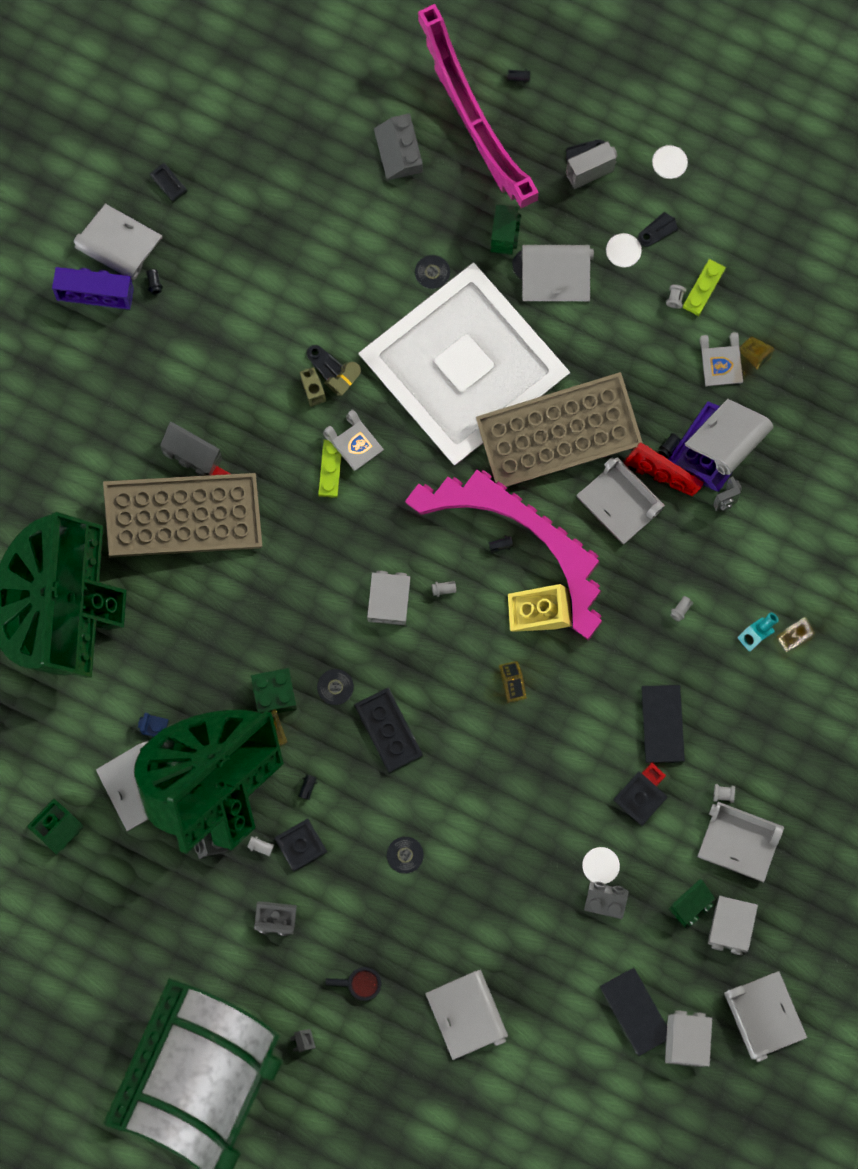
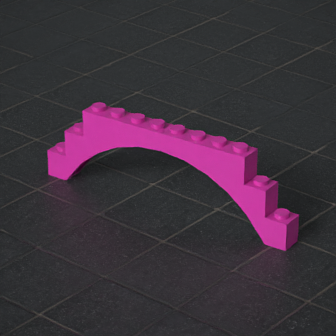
M433 4L418 11V22L427 36V47L435 60V71L501 192L507 191L511 201L516 199L520 208L538 201L539 192L531 177L523 172L511 159L482 113L458 62L438 8Z
M476 470L464 487H462L463 483L457 478L453 477L451 479L447 477L435 494H433L434 490L426 484L424 486L421 484L416 486L405 502L421 515L451 508H475L509 517L530 529L547 545L558 560L567 579L572 598L573 629L587 640H590L602 624L601 615L593 609L591 612L588 610L601 593V590L598 589L600 585L592 579L587 581L600 563L597 559L599 556L592 550L588 552L582 548L583 544L575 538L573 540L568 538V533L561 527L556 529L551 525L553 522L543 515L541 518L536 514L537 510L530 504L525 506L521 503L522 499L515 493L509 494L505 491L507 487L499 481L494 483L490 480L492 476L484 470L482 472Z

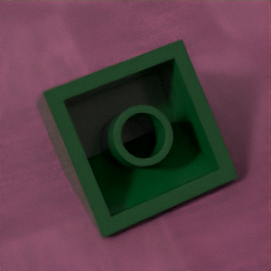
M53 799L26 827L57 855L73 837L79 834L84 826L57 800Z
M700 878L668 910L684 927L687 924L692 926L699 919L697 915L702 910L706 913L713 906L711 902L715 898Z

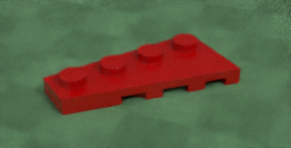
M641 442L623 460L627 467L629 465L637 469V473L643 475L645 472L652 475L654 480L660 483L668 482L670 487L692 497L702 488L704 483L696 476L688 473Z

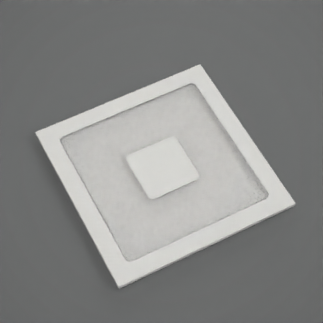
M474 262L358 353L454 466L483 444L476 416L541 397L570 374V371Z

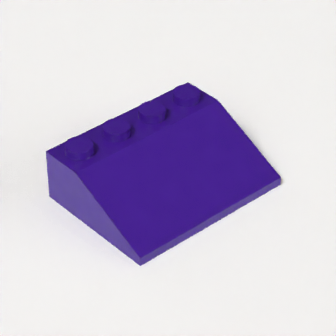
M707 401L668 460L703 481L704 486L719 492L730 475L719 473L716 469L715 460L685 446V443L720 407Z

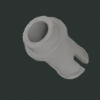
M455 581L435 582V584L431 585L433 596L437 595L439 597L442 594L456 593Z
M683 596L676 608L671 610V617L676 621L683 620L685 613L693 605V602L688 597Z
M257 836L256 838L251 837L248 848L251 851L255 850L270 856L274 845L257 839Z

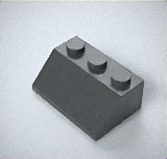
M410 113L392 117L374 128L387 180L423 172V163Z
M173 422L169 423L160 445L163 451L162 454L169 459L174 457L179 460V464L185 468L191 467L195 469V473L199 476L212 475L216 466H219L222 461L220 449Z

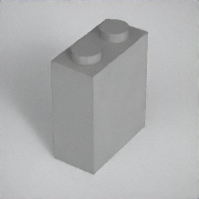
M606 142L569 159L566 175L573 188L576 189L613 172L617 152L613 146L611 147Z
M386 571L372 573L368 622L406 625L410 576L400 572L395 573V575L388 574Z
M719 896L708 939V944L712 945L711 948L723 951V948L731 949V953L737 955L747 953L758 905Z
M675 1011V1014L668 1015L665 1063L699 1067L709 1066L712 1018L706 1017L704 1013H694V1016L687 1015L686 1011Z

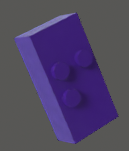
M55 267L52 290L57 301L131 310L134 287L130 276L109 274L108 271L104 270L93 272L87 268L77 270Z

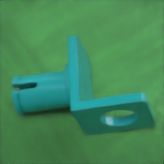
M769 613L767 617H762L748 626L738 636L739 641L749 652L762 640L775 632L772 627L779 621L777 615ZM746 634H749L753 637V644H749L746 641Z

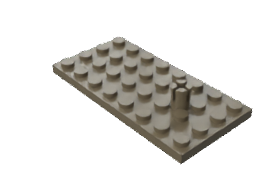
M621 372L475 417L495 483L499 481L506 487L633 449L640 442L643 443Z
M256 473L103 481L109 557L262 548Z

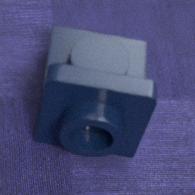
M145 712L144 717L139 719L138 728H140L141 734L154 737L163 728H167L169 720L152 716Z

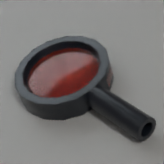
M368 967L358 968L353 971L349 979L326 978V986L349 987L352 996L360 1001H370L377 997L382 986L378 973Z

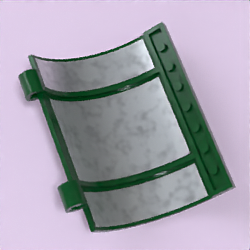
M169 978L103 1123L107 1127L126 1131L147 1139L173 1152L197 1169H234L241 1152L233 1148L261 1084L264 1078L274 1081L283 1063L280 1058L272 1055L280 1036L267 1024L238 1006L204 990Z

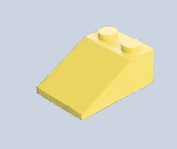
M558 584L508 594L511 632L553 630L572 626L570 590L563 585Z

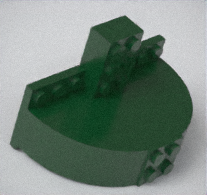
M54 512L30 523L9 545L0 562V648L6 657L15 664L53 675H76L91 678L96 627L106 630L124 628L127 590L99 582L103 535L102 525L60 512Z
M221 710L203 713L184 719L168 728H163L140 749L134 765V777L144 813L154 826L177 836L181 852L188 853L210 832L214 845L233 850L256 828L248 797L284 764L272 712L266 710L263 713L246 710Z

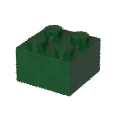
M496 204L490 252L513 255V249H517L521 214H518V207Z
M289 668L251 675L258 713H263L265 710L274 712V714L297 710Z

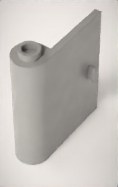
M105 204L85 230L75 237L74 244L77 250L122 275L130 276L131 280L134 281L141 271L142 263L162 239V235Z
M522 245V301H590V260L594 259V249H590V245Z
M727 399L685 443V446L715 460L718 472L723 475H730L773 429V424L767 417Z
M612 457L604 464L606 466L604 472L578 493L576 497L624 545L665 508V505L618 457L615 459Z
M148 741L136 745L96 769L127 831L148 820L142 807L134 777L135 761L140 753V749Z
M717 802L716 805L712 804L709 815L712 817L697 857L764 882L784 826L721 802Z
M481 970L425 993L452 1060L486 1045L494 1043L495 1046L506 1042L505 1038L508 1037V1034Z
M779 971L724 993L752 1060L762 1061L768 1058V1053L807 1038Z

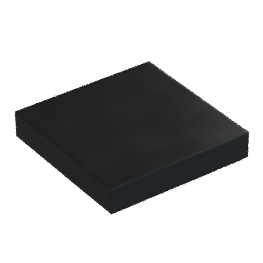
M638 771L613 800L643 826L668 796Z
M308 818L274 838L293 872L328 853Z

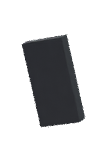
M165 163L149 173L172 203L187 193V189Z

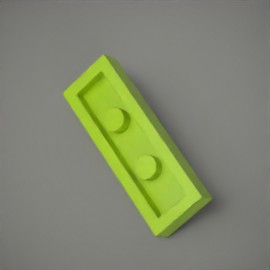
M709 259L682 308L699 316L726 267Z
M324 440L318 495L321 497L338 498L342 455L329 440Z

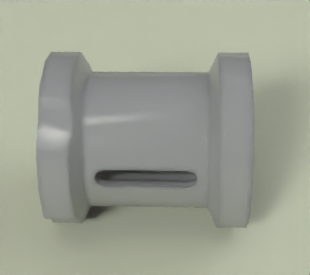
M671 285L670 297L666 304L671 308L680 309L683 306L681 302L683 294L686 293V288L680 285Z
M715 784L714 801L726 800L734 803L735 786L721 787Z

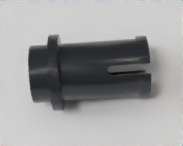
M508 69V81H522L524 84L530 82L531 71H527V69L525 71Z
M156 269L148 270L146 272L149 282L148 291L153 295L161 293L163 286L160 284L158 271Z
M671 433L666 442L659 446L660 450L658 452L665 458L672 456V451L681 441L680 437Z
M505 535V538L488 542L491 553L507 548L510 550L511 547H514L511 536L507 537Z
M306 774L305 778L303 777L304 782L298 797L310 800L313 788L318 782H316V777Z

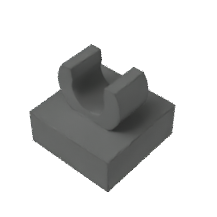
M310 1029L297 1031L290 1038V1041L296 1040L297 1047L293 1048V1051L303 1052L316 1048Z

